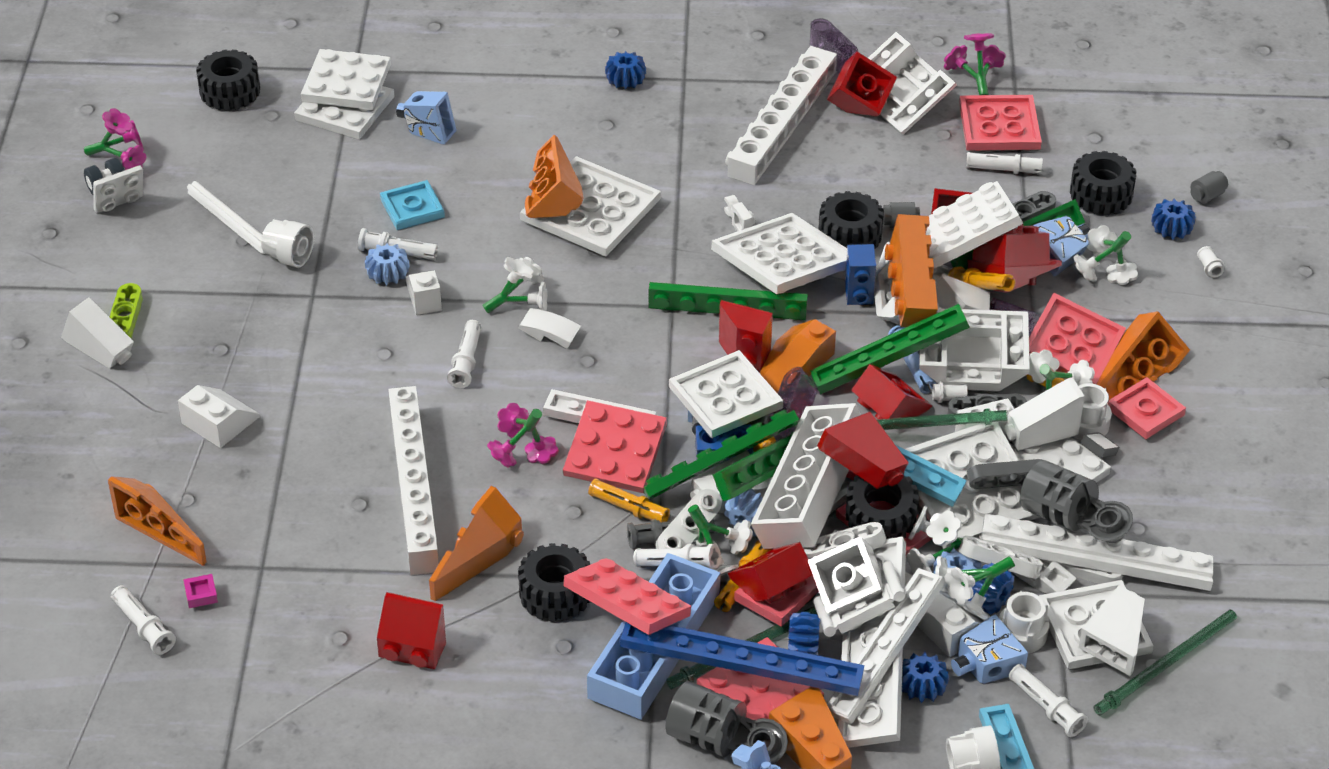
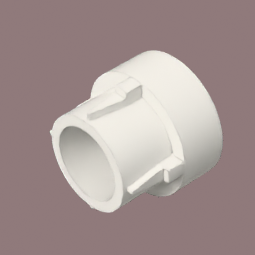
M273 219L263 232L261 247L265 254L278 259L280 263L300 268L308 261L314 245V232L312 227L306 224Z
M1091 383L1081 384L1078 387L1085 397L1079 434L1073 437L1082 440L1085 434L1101 433L1105 436L1109 431L1112 415L1111 408L1108 405L1109 396L1106 388L1104 389L1099 385Z
M1020 591L1012 595L1008 599L1007 607L1000 613L999 619L1028 653L1036 652L1047 641L1049 630L1048 604L1045 605L1042 598L1031 592Z
M991 725L970 728L969 731H964L965 734L946 739V751L950 769H1000L998 745Z

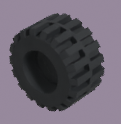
M234 49L216 51L212 55L205 56L204 60H200L198 63L199 66H197L196 72L201 100L206 102L207 106H214V109L236 110L242 106H248L249 102H254L256 97L259 96L260 82L257 62L253 56L247 55L246 52H238V50Z
M1093 151L1091 154L1086 153L1082 155V158H1078L1073 166L1070 185L1071 199H1076L1078 206L1083 207V210L1091 211L1097 215L1099 213L1109 215L1110 213L1117 214L1120 210L1124 211L1132 203L1137 176L1136 168H1133V163L1127 161L1126 157L1118 156L1114 152Z
M850 191L835 193L834 196L827 197L826 201H823L821 204L818 230L846 248L847 245L874 244V249H876L882 240L883 208L876 199H871V196L868 194L863 195L861 192L851 193Z
M856 475L854 482H850L847 491L845 516L849 528L878 522L883 527L886 539L906 538V533L910 534L916 523L919 504L918 489L916 485H912L913 480L909 476L903 477L899 483L893 486L888 484L877 489ZM874 501H886L895 507L889 510H879L869 504Z
M551 543L547 547L543 545L538 546L537 551H529L527 557H523L521 560V566L518 568L519 597L522 606L527 608V612L531 615L537 614L538 619L549 618V621L555 622V619H561V621L568 620L569 616L574 618L579 615V611H584L587 608V603H590V601L564 587V576L577 571L579 568L591 565L590 561H587V556L584 553L579 554V549L575 547L568 548L567 544L556 546L555 543ZM560 581L561 583H548V582Z

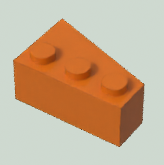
M809 687L769 712V719L779 723L786 732L788 743L785 753L801 769H851L852 755L819 688Z

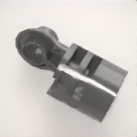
M1042 460L1036 463L1028 472L1022 485L1020 502L1025 511L1069 530L1078 531L1083 528L1088 530L1098 540L1107 543H1117L1125 537V534L1129 532L1133 524V513L1128 506L1122 502H1104L1098 499L1099 487L1096 481L1049 461Z
M690 681L684 682L677 690L666 718L665 729L668 735L693 745H699L701 748L714 751L723 757L728 756L731 751L734 752L741 744L752 747L758 740H770L771 743L767 750L771 764H774L782 758L788 743L785 730L776 721L766 718L749 719L746 717V703L737 699H731L724 694H718L711 689Z

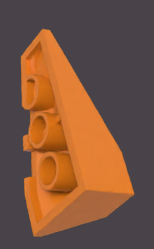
M553 135L536 154L533 167L536 175L534 180L529 183L532 193L525 200L526 216L529 218L567 216L572 210L578 209L584 199L582 186L558 137Z
M1158 311L1139 314L1124 332L1096 385L1104 389L1106 388L1110 400L1146 377L1154 382L1163 374L1176 369L1190 349Z
M813 319L792 326L776 340L760 374L782 400L811 375L810 370L823 365L835 354L836 331Z
M111 476L108 479L115 519L202 566L207 563L204 543L150 484H144L135 478Z
M491 486L475 504L471 511L474 518L467 529L461 527L457 533L458 539L453 552L450 550L446 551L430 577L431 600L437 601L506 557L514 547H518L522 542L524 536L522 518L496 487Z

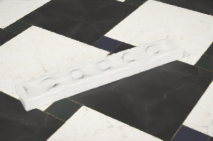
M920 568L917 569L904 588L905 599L894 603L895 608L888 612L855 662L865 665L858 696L835 692L827 705L833 717L850 724L854 722L944 586L945 581L942 576Z

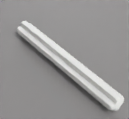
M197 181L188 184L189 195L256 250L265 254L261 247L262 234Z

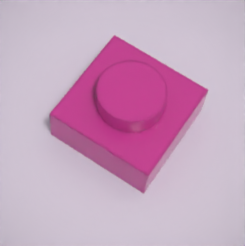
M212 574L183 579L189 608L218 603Z

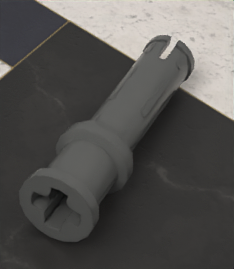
M713 518L710 523L715 525ZM653 519L650 523L634 525L633 523H627V538L630 548H636L637 545L654 543L656 545L658 537L672 521L660 523L659 520ZM685 520L687 526L694 527L693 520Z

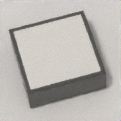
M1101 433L1085 434L1080 442L1099 458L1116 456L1120 449L1119 446Z

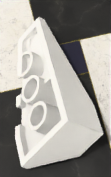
M906 571L905 587L913 577V575ZM940 591L917 626L950 658L959 652L961 637L985 620L958 605L956 598H951L949 594Z

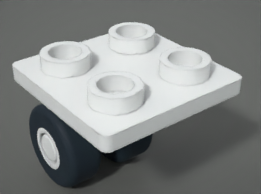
M112 158L105 162L104 170L100 171L96 165L84 169V178L89 191L93 195L96 213L110 211L116 206L127 202H135L143 196V169L141 165L124 170L120 160Z

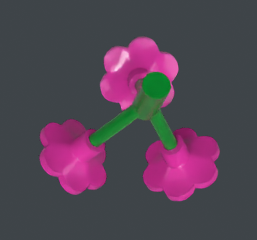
M992 33L964 35V39L975 43L978 73L967 65L968 62L965 60L967 57V47L965 45L955 46L951 53L947 54L944 58V69L955 70L959 67L960 69H965L976 79L979 95H989L986 82L987 72L994 67H1003L1006 54L1000 51L996 45H984V41L994 38Z
M111 108L109 112H104L102 119L105 121L104 125L108 132L101 142L85 146L84 153L89 156L106 151L121 157L125 170L139 165L143 167L142 164L146 161L147 157L143 153L144 148L134 121H130V117L126 113H121L116 108ZM112 134L122 135V137L108 141ZM134 141L137 144L134 148L130 147L123 153L110 148V146L121 142L128 143Z
M512 402L506 408L498 411L497 417L500 420L497 424L498 430L507 433L512 439H508L504 444L498 440L490 441L487 447L491 450L493 458L500 461L505 467L509 468L516 465L517 462L513 457L512 451L516 447L515 444L527 431L532 432L534 437L532 442L527 444L524 449L529 462L544 464L549 462L551 457L557 455L559 449L556 446L555 438H545L539 436L536 425L542 417L541 410L533 409L529 415L527 409L520 408L517 403Z

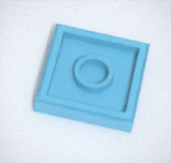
M428 180L380 192V199L396 230L445 218V211Z

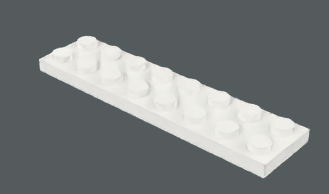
M903 537L886 539L882 546L873 549L881 570L882 584L887 583L882 570V564L889 561L893 563L904 590L906 542ZM888 612L883 616L875 617L863 623L855 630L843 633L842 661L856 662ZM903 648L854 722L850 724L839 719L838 728L848 748L900 741Z

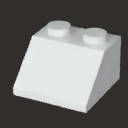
M197 385L178 400L181 423L219 448H222L260 417L259 413L217 388Z
M858 537L808 560L828 614L883 590L881 570L873 549L862 537Z

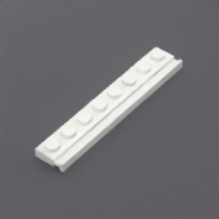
M985 514L981 540L1033 556L1037 559L1211 591L1213 585V556L1125 539L1117 543H1107L1096 539L1087 531H1072L1059 526L1006 518L1001 515Z

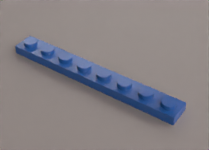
M625 622L620 638V647L855 696L859 694L865 666L672 625L648 635Z

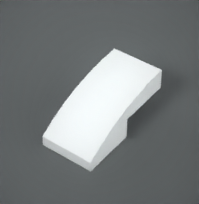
M530 308L518 329L540 342L546 336L568 349L581 326L560 315Z
M1039 559L1043 562V566L1038 578H1030L1012 572L1030 586L1046 594L1065 591L1077 579L1058 562H1052L1049 565L1042 559Z

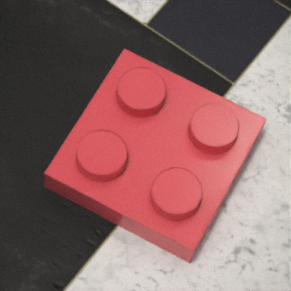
M1148 377L1108 401L1111 412L1144 439H1148L1185 416L1186 411L1185 406Z

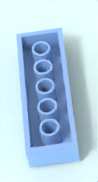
M670 553L666 554L649 582L656 584L662 590L679 597L680 600L691 605L690 616L672 624V626L698 631L712 609L714 599L720 594L721 572ZM623 620L587 675V698L642 720L679 659L620 647V638L625 626V621Z

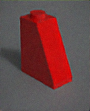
M871 412L824 429L817 445L820 451L877 489L888 484L893 486L903 479V473L909 463Z

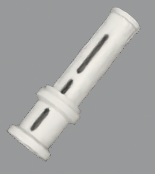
M362 228L359 234V251L376 249L377 244L385 246L388 242L389 246L398 244L400 249H405L407 256L434 261L437 258L438 244L391 237V234L388 232H383L382 234L368 232L366 228Z
M477 320L466 322L459 351L452 357V369L448 372L447 380L453 387L465 388L471 383L472 377L470 372L475 368L474 353L482 330L481 323L477 327Z
M687 544L683 549L638 548L634 551L633 556L637 567L659 566L667 553L713 570L719 567L721 561L720 549L716 544H709L707 547H696L694 544Z
M120 585L116 587L111 593L113 595L111 599L137 626L139 637L147 640L150 643L151 650L157 655H162L171 650L176 642L175 635L169 630L166 631L161 619L149 614L126 586Z
M1022 664L1016 665L1010 671L1009 679L1046 710L1048 719L1060 724L1065 729V734L1068 737H1075L1084 729L1088 722V717L1084 713H1078L1072 708L1067 698L1055 695Z

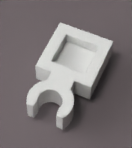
M735 195L724 198L728 205L724 207V211L728 216H731L732 225L737 232L752 227L755 224L753 213L750 210L748 211L742 202L739 203Z

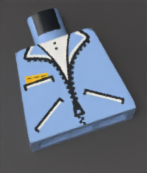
M417 91L405 103H399L396 108L397 117L407 120L409 132L413 135L445 145L457 131L448 92Z
M1065 216L1033 225L1039 227V231L1049 233L1050 259L1062 261V266L1050 270L1054 277L1075 262L1073 256L1076 254L1079 256L1083 255L1089 245L1087 240L1088 232L1091 230L1089 226L1082 224L1077 227L1070 217Z
M995 614L961 637L959 657L951 660V666L957 676L971 672L980 683L986 684L1009 677L1010 671L1018 664H1022L1026 668L1028 652Z

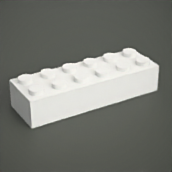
M856 403L805 407L751 522V526L763 549L778 548L801 542L802 547H815L849 469L820 451L817 445L824 429L861 415Z

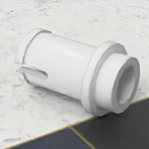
M1204 246L1197 252V257L1204 265L1206 275L1213 278L1222 275L1224 272V262L1217 258L1210 246Z
M939 381L938 384H933L932 399L937 400L938 403L950 401L955 397L967 396V385L943 384L942 381Z

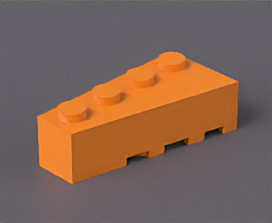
M898 214L891 242L886 244L885 260H889L888 278L893 281L891 295L896 298L895 316H899L901 327L913 325L937 314L938 311L935 280L932 279L934 263L933 258H929L932 245L931 235H926L927 228L930 225L929 216Z

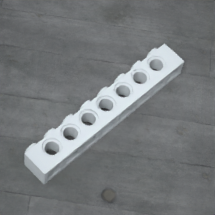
M810 46L805 54H801L797 65L790 69L786 80L781 81L777 92L770 96L766 107L759 111L754 123L751 122L749 124L746 134L738 139L735 149L728 153L725 164L728 166V177L752 185L757 183L836 73V53Z
M416 386L388 389L410 575L434 573L439 564Z

